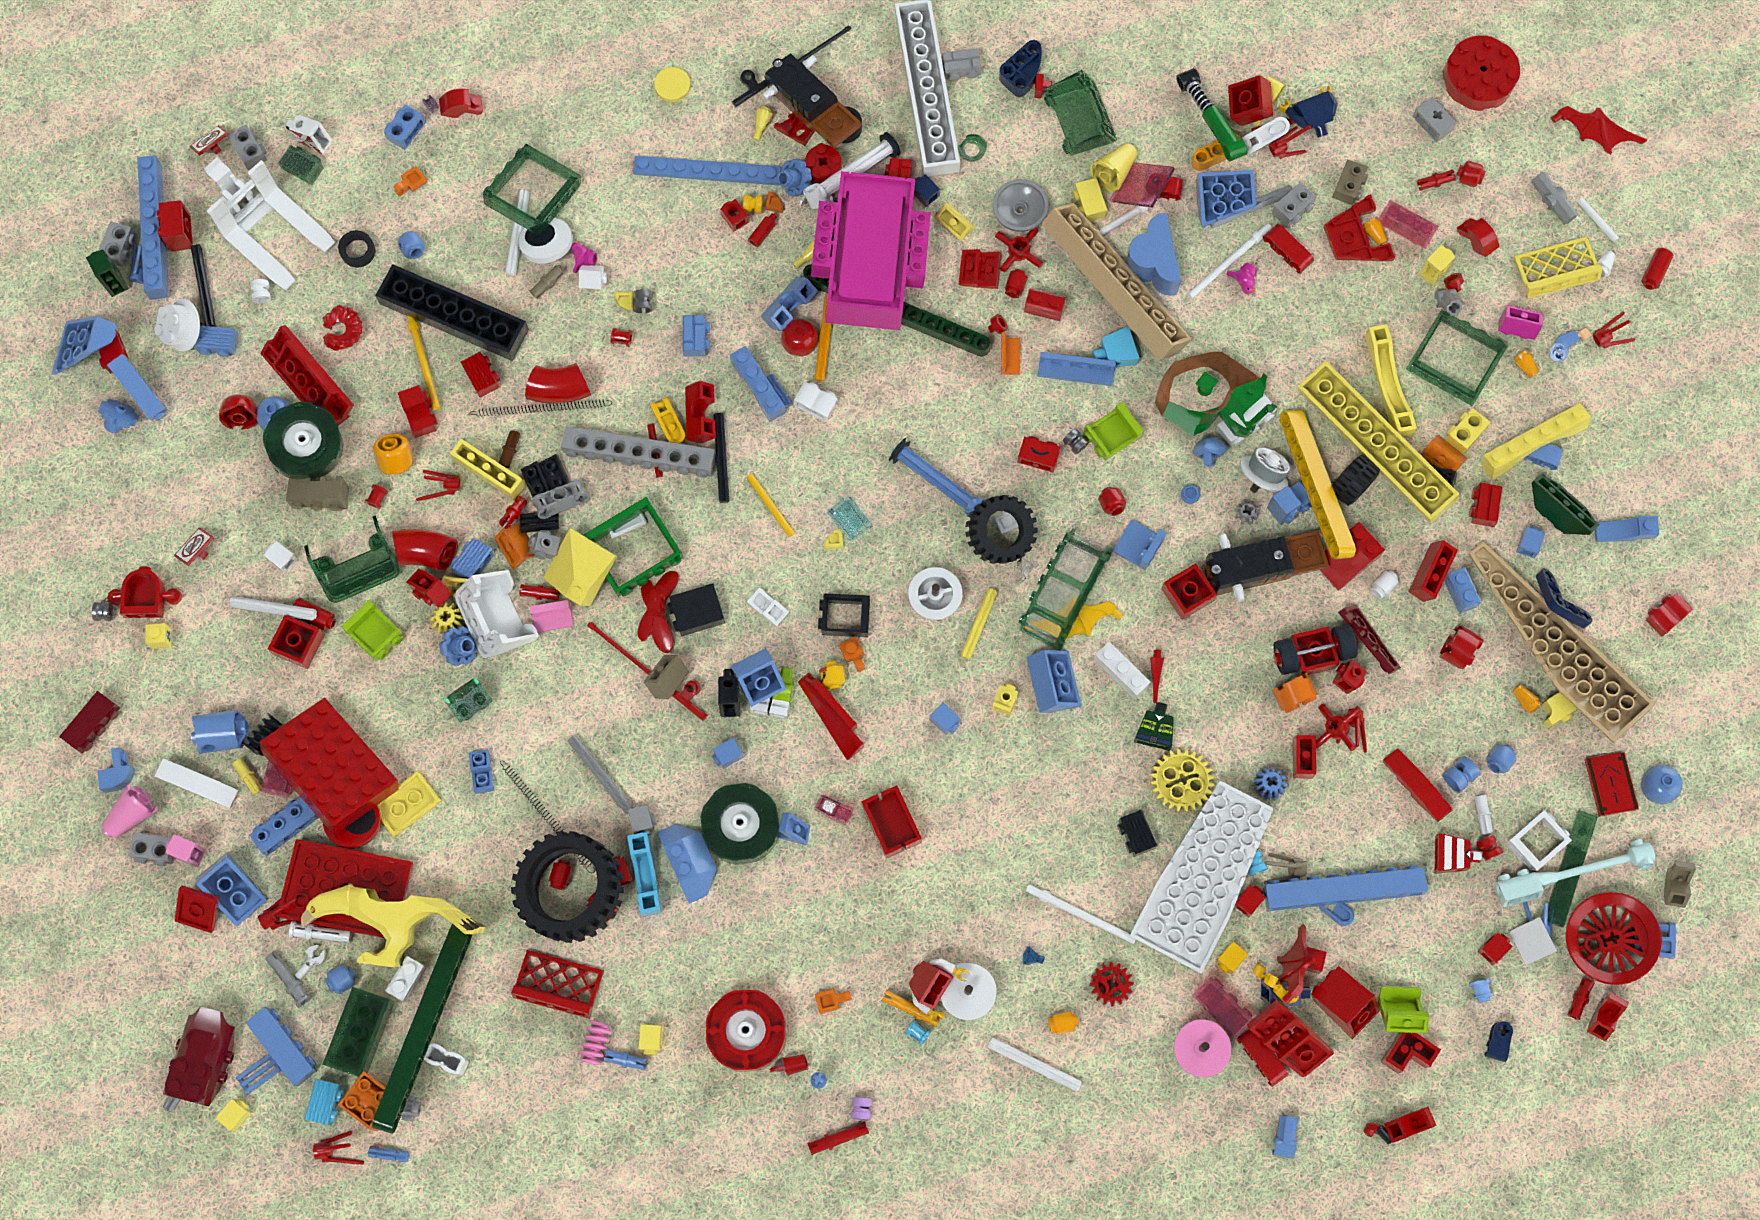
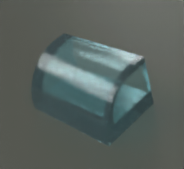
M842 497L827 512L850 541L859 538L873 527L872 523L851 497Z

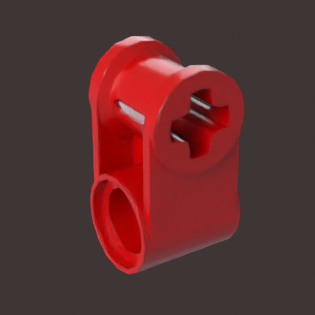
M1153 175L1147 185V193L1150 196L1156 195L1159 198H1166L1167 200L1172 198L1178 201L1182 195L1183 180L1178 177Z

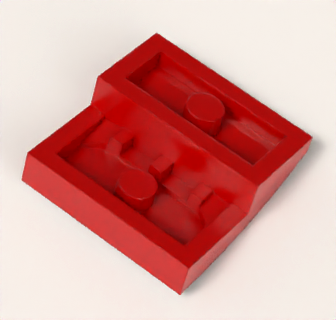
M980 249L962 250L959 285L998 289L1001 253L981 252Z

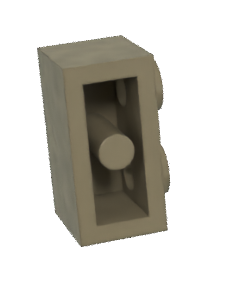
M1347 159L1332 198L1353 205L1355 200L1359 201L1363 191L1359 188L1361 184L1365 185L1369 175L1365 173L1368 167Z
M664 654L644 680V684L655 699H669L677 687L684 681L689 670L678 655Z

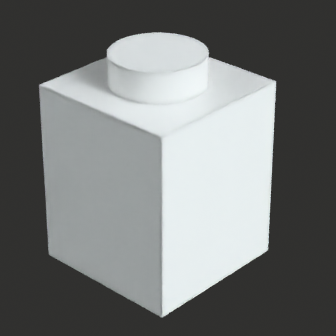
M582 265L580 267L579 288L602 289L603 285L607 283V272H604V266Z
M277 541L269 545L264 554L268 561L284 573L297 561L295 555Z

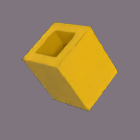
M1233 941L1215 962L1218 963L1217 968L1220 971L1231 975L1249 954Z

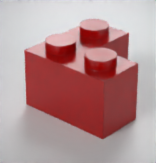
M417 385L397 392L415 438L437 431L435 425L438 424L435 413L431 414L429 408H432V404L426 390L422 391L420 386Z
M1399 1032L1381 1060V1063L1397 1074L1403 1072L1410 1059L1426 1069L1432 1066L1441 1049L1418 1033Z

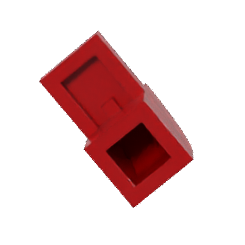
M469 89L450 90L439 98L441 116L458 118L463 112L476 115L483 113L482 96L470 94Z
M1469 218L1457 227V232L1460 235L1470 239L1473 250L1484 257H1487L1500 247L1493 228L1482 218L1477 221Z
M1610 992L1605 999L1602 998L1599 1002L1587 1032L1606 1042L1615 1031L1618 1018L1628 1008L1629 1002Z
M1429 1106L1384 1123L1392 1143L1437 1126Z

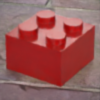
M1258 75L1228 85L1230 119L1240 126H1244L1273 116L1271 82L1263 76Z
M177 200L159 203V210H157V219L160 221V227H158L159 238L163 239L164 245L168 246L171 252L191 249L193 245L191 215L183 202Z
M1196 563L1165 581L1161 588L1182 620L1214 602L1217 597V593Z
M284 615L268 650L274 656L308 669L325 635L316 627Z

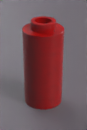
M1657 248L1641 280L1645 288L1649 290L1659 288L1674 257L1670 250L1666 248Z
M301 597L293 604V606L315 609L317 611L316 619L302 620L324 631L334 627L336 619H334L335 614Z

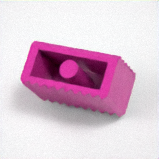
M1507 305L1499 319L1498 331L1506 335L1512 334L1523 339L1535 340L1543 326V314Z

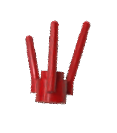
M1308 125L1292 134L1298 129L1295 126L1286 134L1271 142L1269 150L1273 157L1278 156L1282 159L1306 153V150L1285 153L1288 150L1286 143L1309 130L1311 126Z
M1621 312L1593 333V339L1598 347L1603 346L1605 349L1610 346L1635 341V338L1611 342V339H1613L1612 333L1629 324L1630 321L1627 320L1610 330L1607 328L1620 319L1625 312Z
M423 470V473L433 475L424 476V479L443 481V488L447 489V491L418 497L416 500L422 501L444 495H455V491L460 490V476Z
M1362 712L1349 722V726L1355 728L1356 747H1359L1361 731L1363 752L1366 753L1365 718H1363ZM1337 739L1336 743L1339 744L1341 739Z
M293 898L275 909L279 906V899L268 909L264 910L258 916L261 926L265 930L269 927L274 930L291 924L292 920L277 923L276 921L279 918L276 917V914L294 903L297 899Z
M352 1131L329 1139H322L320 1143H314L313 1145L315 1160L322 1159V1163L364 1164V1161L330 1157L333 1155V1150L351 1146L350 1143L332 1145L331 1142L352 1135Z

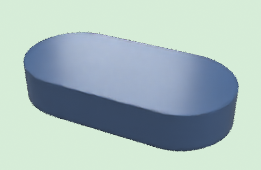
M1337 901L1339 904L1335 905L1332 913L1323 906V903H1320V910L1337 924L1347 926L1353 922L1354 913L1345 903Z

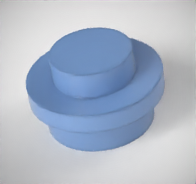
M1187 485L1181 491L1182 500L1188 504L1197 502L1200 497V491L1194 485Z

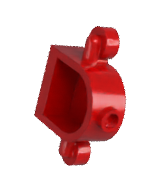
M141 566L125 577L121 591L118 589L111 590L108 593L107 599L113 605H120V614L124 618H163L165 599L170 604L175 605L182 600V594L175 588L165 591L163 581L151 571V567Z

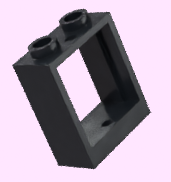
M824 593L823 599L819 601V611H823L822 618H818V629L821 630L822 635L868 638L870 595ZM829 603L862 605L860 630L827 628Z

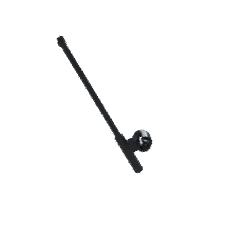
M848 25L798 60L803 62V60H806L851 30V27ZM744 70L740 75V81L749 90L734 99L732 104L736 108L766 88V81L763 80L758 84L754 72ZM745 75H751L750 80H747Z

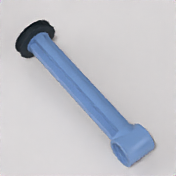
M906 438L894 448L889 461L893 460V464L900 460L965 509L967 516L975 510L974 507L977 504L982 503V498H974L908 448L910 441L906 442Z

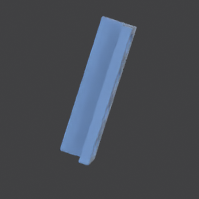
M1041 352L1037 377L1112 386L1116 361Z

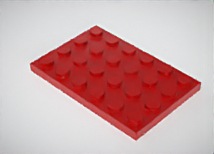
M296 839L278 907L293 898L297 900L277 913L276 917L301 922V916L305 912L310 900L321 893L338 889L348 884L359 888L374 889L379 899L386 902L404 901L413 862ZM330 914L319 917L310 923L385 939L378 929L359 921L351 915Z

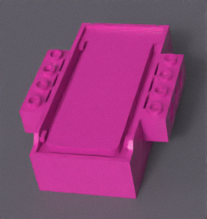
M841 171L838 203L819 201L811 277L829 279L825 323L900 330L905 287L924 288L931 212L912 210L915 179L907 178L906 180L902 177L855 172L849 174V172Z

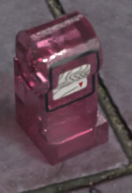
M820 795L814 810L846 826L854 808L835 801L828 796Z

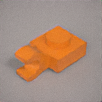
M414 166L402 174V181L393 187L396 194L400 197L408 189L412 192L427 183V179L417 166Z
M856 636L838 644L847 663L853 661L858 672L865 669V665L860 658L864 655V652Z
M835 989L815 994L820 1014L840 1009L838 1003L852 1000L849 991L836 994Z

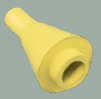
M764 106L756 109V129L752 139L760 141L762 131L774 115L771 109Z
M814 240L811 241L802 253V256L793 262L797 269L805 262L812 260Z

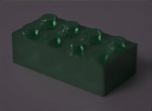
M352 987L322 1065L357 1077L363 1071L368 1073L395 1002Z

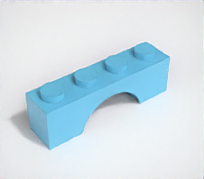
M647 832L628 835L630 855L637 884L640 914L642 917L662 914L649 835Z

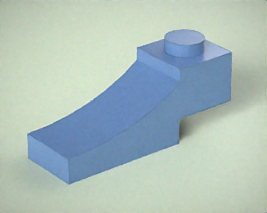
M1638 516L1637 518L1598 522L1599 526L1595 529L1596 542L1655 539L1659 535L1657 516Z

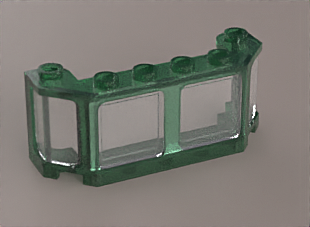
M1074 528L1069 533L1066 532L1062 543L1059 542L1055 550L1057 553L1055 559L1051 558L1046 568L1049 569L1047 574H1042L1037 583L1040 587L1037 592L1033 591L1029 598L1031 604L1018 622L1021 624L1019 631L1061 651L1095 583L1109 561L1114 548L1076 532Z

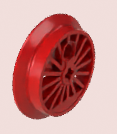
M1618 892L1599 893L1581 902L1572 912L1565 933L1566 946L1574 964L1591 979L1610 985L1628 984L1645 976L1657 962L1662 946L1661 930L1657 919L1650 909L1638 899ZM1603 907H1612L1611 927ZM1616 907L1625 910L1617 927H1615ZM1599 909L1604 926L1591 913L1592 911ZM1587 915L1600 930L1582 922L1584 917ZM1628 915L1631 922L1620 930ZM1579 926L1595 934H1578ZM1630 927H1633L1634 931L1624 934ZM1610 935L1613 938H1617L1615 944L1612 941L1606 942ZM1635 935H1636V938H1637V940L1626 939V938H1628V937L1635 936ZM1578 939H1585L1583 946L1579 947ZM1588 941H1596L1598 949H1590L1587 944ZM1627 944H1636V945H1639L1641 951H1639V950H1637V949H1635V948H1633V947H1631V946H1629V945H1627ZM1624 949L1641 957L1640 963L1637 964ZM1582 950L1589 954L1587 958H1584L1582 955ZM1603 952L1596 968L1588 962L1598 953ZM1609 952L1608 972H1604L1599 969ZM1620 953L1633 966L1631 970H1625ZM1614 954L1621 973H1613Z

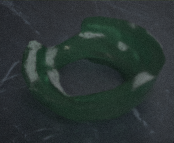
M977 134L967 135L965 140L958 145L959 155L968 162L980 160L987 149L986 141ZM967 143L975 144L979 147V153L976 156H968L963 148Z

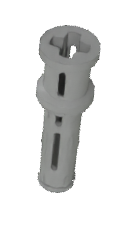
M276 951L273 952V955L270 953L266 956L265 960L284 983L286 993L293 997L298 1008L312 999L313 996L308 994L303 988L302 981L296 980Z

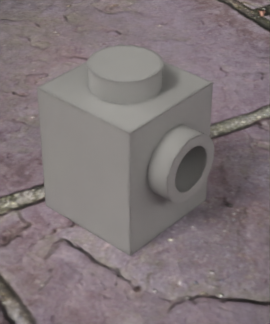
M648 805L628 809L633 833L647 832L650 835V831H654L653 825H656L654 813L650 814Z

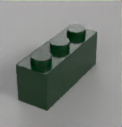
M103 249L94 251L90 256L86 257L95 277L111 297L129 289L120 270Z

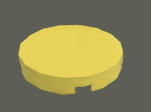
M668 67L661 70L654 81L657 95L668 102L682 100V98L689 94L691 88L690 78L687 73L681 68Z

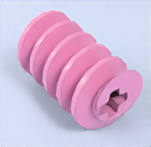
M590 1020L589 1022L594 1027H587L586 1030L591 1035H584V1039L588 1043H581L585 1050L578 1052L583 1058L577 1059L592 1065H601L602 1063L597 1058L604 1057L600 1050H606L607 1047L603 1042L610 1041L605 1035L612 1034L613 1032L608 1028V1025Z

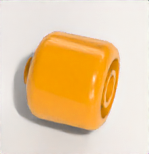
M390 433L378 438L374 443L373 451L377 465L384 474L398 475L404 473L412 466L413 456L408 439L398 433Z

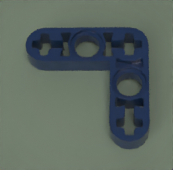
M1543 568L1536 574L1545 603L1552 612L1583 629L1593 622L1591 616L1585 610L1563 599L1555 577L1549 570Z

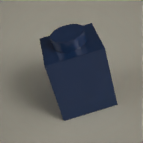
M924 174L921 178L917 177L915 179L914 195L927 207L940 196V188Z

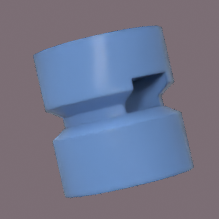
M1462 756L1454 763L1455 767H1450L1446 770L1442 777L1455 792L1460 793L1468 786V782L1472 783L1481 774L1473 761L1466 756Z

